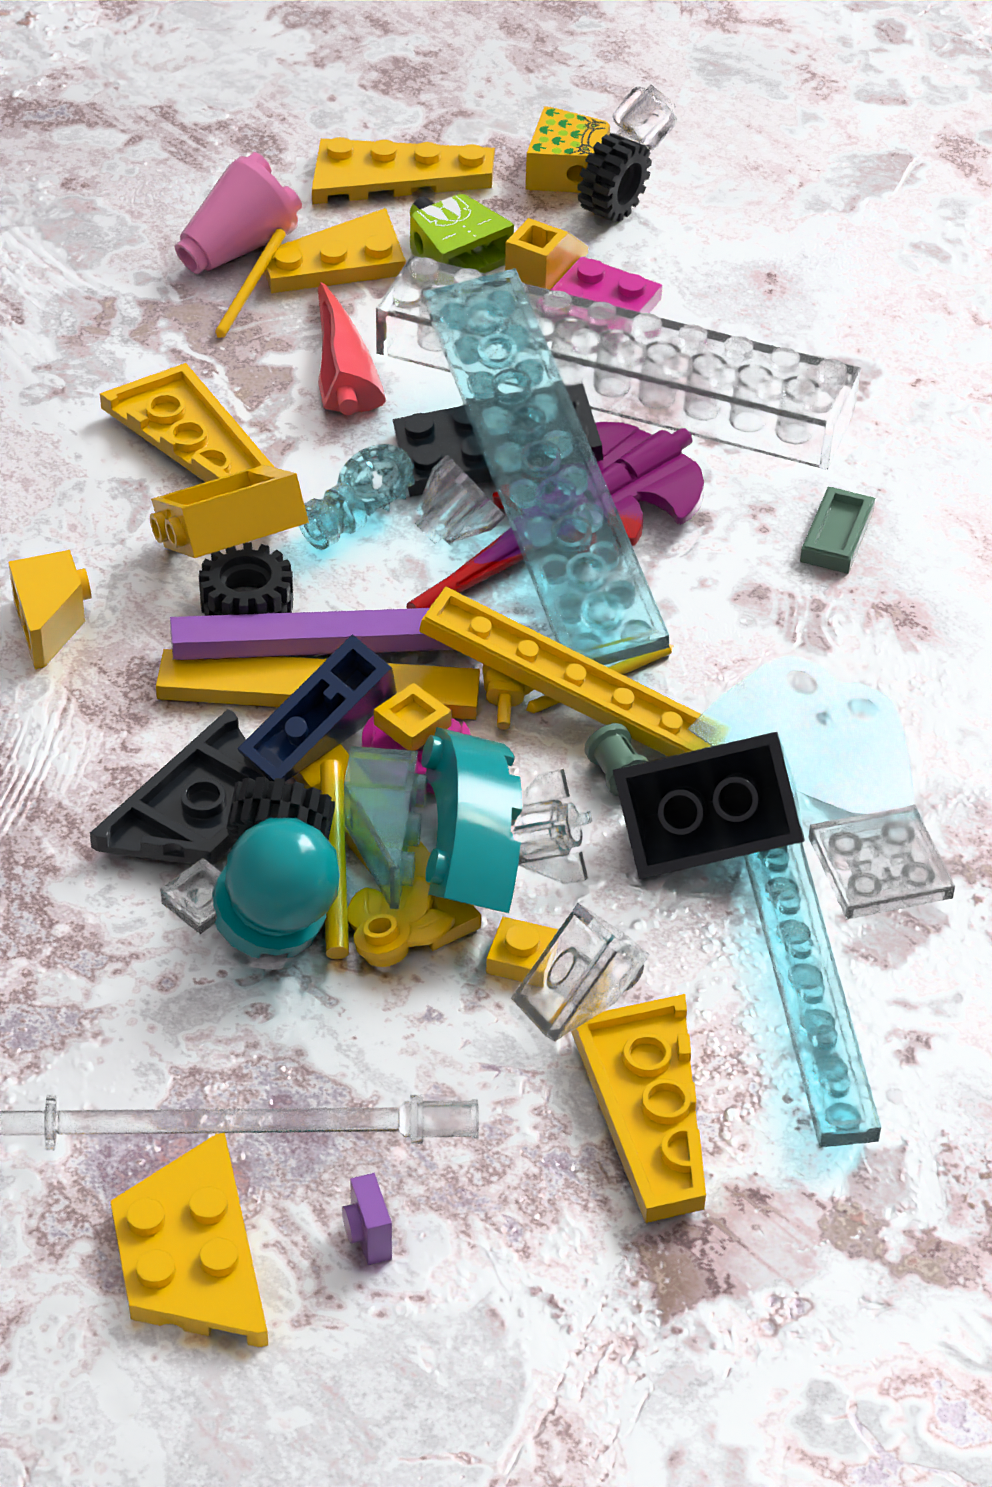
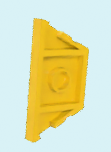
M219 1133L110 1201L131 1320L158 1326L174 1324L186 1332L210 1336L212 1329L247 1336V1345L255 1347L268 1346V1331L225 1133Z

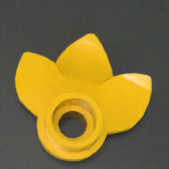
M410 876L401 878L390 884L385 893L366 887L359 890L350 900L347 908L348 923L355 930V947L357 952L369 964L377 967L397 964L406 957L409 947L430 945L438 941L455 923L454 915L442 910L431 909L434 896L428 895L430 883L426 881V877Z

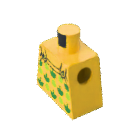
M544 106L527 150L525 189L581 193L577 190L578 183L583 181V177L580 176L582 168L586 169L588 162L585 160L588 154H594L593 146L597 142L601 143L604 135H610V124L604 120Z

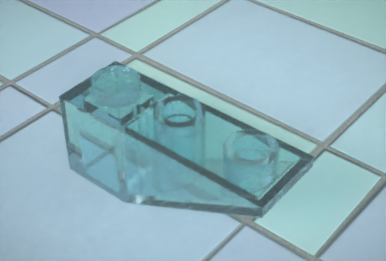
M351 746L344 781L345 827L390 909H399L402 887H413L416 854L415 852H408L409 846L419 847L422 813L415 812V807L425 808L428 776L418 774V751Z

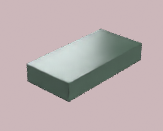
M828 486L802 546L800 562L849 574L873 515L876 498Z

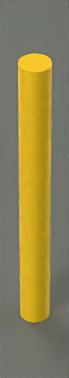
M330 759L322 762L320 765L321 794H328L332 797L331 801H335L328 841L336 849L340 878L338 895L326 913L325 942L327 957L343 959L349 955L343 768L340 761Z

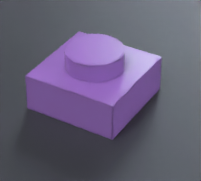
M375 1173L350 1178L351 1204L342 1206V1217L349 1242L351 1244L360 1242L368 1265L392 1260V1222Z

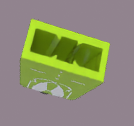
M457 194L437 203L426 196L414 201L409 212L410 249L414 257L441 291L505 265L506 241L514 233V224L466 194Z

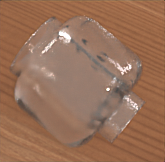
M651 84L646 89L639 86L634 87L613 112L612 119L620 128L616 134L642 144L649 150H655L676 125L677 117L673 110L677 106Z

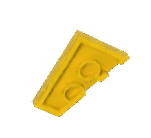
M383 208L281 244L264 272L271 293L316 288L319 287L321 282L326 286L406 276V260L387 209Z

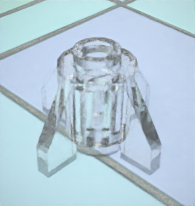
M448 455L432 469L421 501L415 508L421 515L415 524L435 545L442 538L451 545L453 542L491 531L506 517Z
M564 769L539 774L522 791L523 810L516 820L511 821V833L514 840L521 842L518 866L559 883L569 884L588 879L582 851L570 854L569 852L571 848L579 847L582 844V826L593 821L590 811L579 813L572 802L562 804L558 800L570 796Z

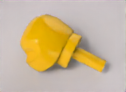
M483 664L482 673L486 699L489 703L498 706L497 727L502 730L509 729L511 707L521 704L524 696L534 689Z

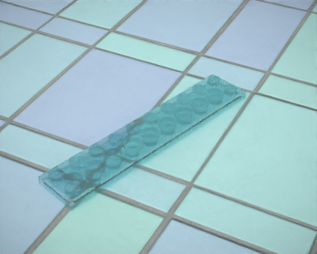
M516 268L423 291L426 310L556 642L602 665L669 648L668 630Z

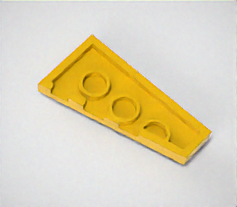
M187 363L99 393L102 410L204 482L261 465L274 467Z

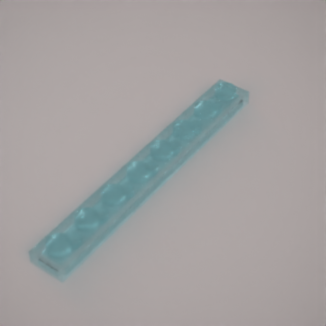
M803 843L745 855L744 859L819 1148L879 1142L882 1126Z

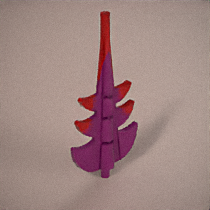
M596 422L595 424L602 443L603 460L587 463L589 465L587 468L575 465L532 472V474L521 476L522 480L539 485L551 492L552 495L550 497L528 489H508L494 492L492 494L493 505L516 515L521 520L450 576L410 600L406 604V608H430L445 587L461 593L555 543L575 553L584 564L592 565L597 556V537L592 524L610 529L618 534L627 546H635L642 535L643 512L638 500L651 503L663 509L679 525L686 523L698 512L704 498L702 469L696 461L682 453V450L693 443L692 435L685 428H680L672 434L665 430H658L652 435L640 430L637 426L624 422Z

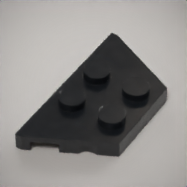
M227 709L90 832L91 848L104 853L207 867L214 866L232 849L237 841L235 839L236 836L229 835L228 829H226L235 784L238 781L242 782L244 778H251L256 781V777H266L271 781L239 753L238 747L246 739L239 729V721L236 714Z

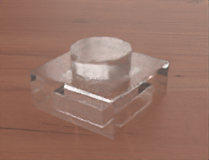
M202 858L160 888L162 904L196 932L202 934L215 924L217 918L213 906L214 897H212V890L221 872Z

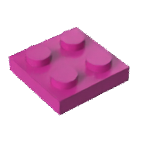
M581 256L538 303L537 319L619 349L662 300L663 285L645 279L638 274H631L603 264L601 261Z

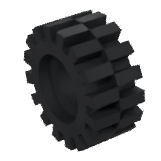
M610 133V135L602 137L601 143L597 142L593 146V155L588 154L585 160L588 162L587 168H582L580 173L583 181L578 183L577 190L581 193L577 198L583 209L613 222L623 221L624 216L628 217L632 213L631 206L636 207L640 202L638 196L640 193L644 194L646 186H643L645 180H649L651 172L647 171V169L652 165V159L648 158L651 153L646 146L618 134Z
M252 542L243 543L242 550H236V547L233 546L226 548V554L220 551L211 553V560L205 559L201 564L202 570H199L201 611L205 613V616L292 613L294 601L293 571H291L289 560H283V554L280 551L275 550L270 554L269 546L261 544L258 550H252ZM248 586H249V587H257V588H259V589L253 590V591H236V590H233V589H236V588H239V587H248Z
M256 777V781L251 778H244L242 782L238 781L235 784L226 829H228L229 835L236 836L235 839L237 840L246 830L268 818H297L320 830L329 840L335 801H331L332 797L328 794H320L321 790L314 787L306 789L303 783L296 781L293 784L285 783V779L275 778L274 781H269L266 777Z

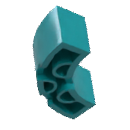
M436 727L435 736L430 735L426 740L421 764L423 768H427L424 781H427L434 790L438 813L437 844L429 856L425 874L426 881L430 883L428 895L490 910L510 912L521 842L514 840L511 833V821L518 818L523 810L521 778L511 775L508 766L513 765L515 756L505 744Z

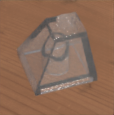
M577 903L511 999L546 1037L555 1042L616 1004L624 991L630 990L639 981L644 970V963L650 954L631 937L580 903Z

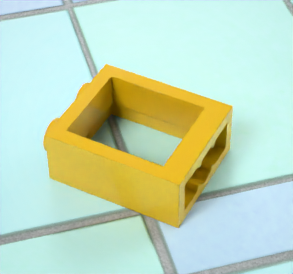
M266 465L151 499L155 513L150 514V524L158 543L163 542L165 548L192 558L201 557L309 523L297 473Z

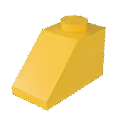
M70 550L8 562L13 601L34 669L46 667L85 623L83 600L91 599L90 583L86 569H76Z

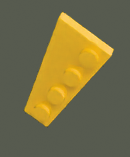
M344 137L333 139L320 138L312 184V204L328 203V195L348 194L349 201L368 199V192L392 190L394 197L409 196L420 187L431 186L435 193L492 188L495 148L481 147L475 144L454 146L438 145L433 142L416 144L397 143L390 140L360 141Z
M685 994L572 1018V1036L645 1223L705 1209L706 1188L700 1131L697 1127L696 1092L695 1082L692 1079L690 1034L687 1031Z

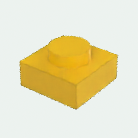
M414 682L374 709V725L411 753L422 747L430 735L435 736L436 727L448 729L451 726L452 710Z
M502 916L486 958V974L542 987L557 946L558 929Z

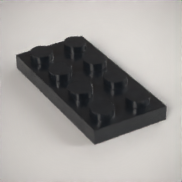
M583 383L559 386L554 389L522 395H511L506 398L480 403L463 404L458 407L427 413H416L411 416L392 419L409 497L528 475L536 471L570 467L603 460L602 443Z

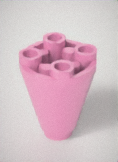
M253 152L248 157L240 156L227 167L181 233L180 241L175 245V251L181 262L193 273L199 274L203 270H212L267 245L276 229H284L286 235H288L297 228L298 217L296 212L302 208L299 196L290 187L281 186L278 180L271 174L272 171L269 163L259 153Z

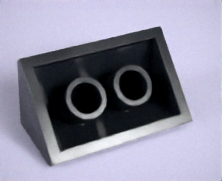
M779 731L612 770L639 880L805 841L796 782Z

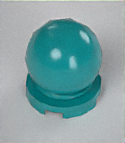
M268 818L246 830L230 850L227 864L212 890V897H214L213 906L217 915L215 920L217 930L232 947L254 958H260L262 953L270 955L287 953V958H291L310 947L326 919V913L338 895L340 873L336 849L320 830L297 818Z

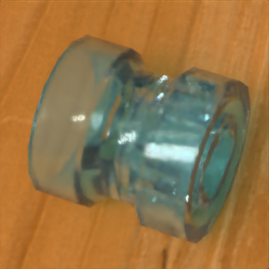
M336 484L325 491L322 499L313 498L304 503L309 523L300 525L299 528L303 536L313 547L319 550L327 549L339 541L342 533L352 534L365 526L367 522L365 505L357 492L348 484Z

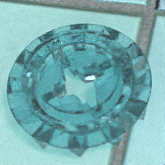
M378 444L367 447L353 455L341 469L337 481L338 494L353 513L362 510L371 517L376 509L379 508L390 512V503L396 499L406 500V488L415 484L413 476L414 465L408 454L397 446ZM374 471L382 476L383 485L378 489L373 487L372 479L374 475L372 472Z

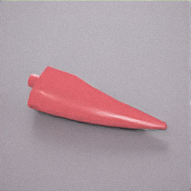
M321 282L318 288L322 328V361L318 384L323 408L340 411L344 415L371 411L384 405L386 402L379 374L356 326L329 288Z

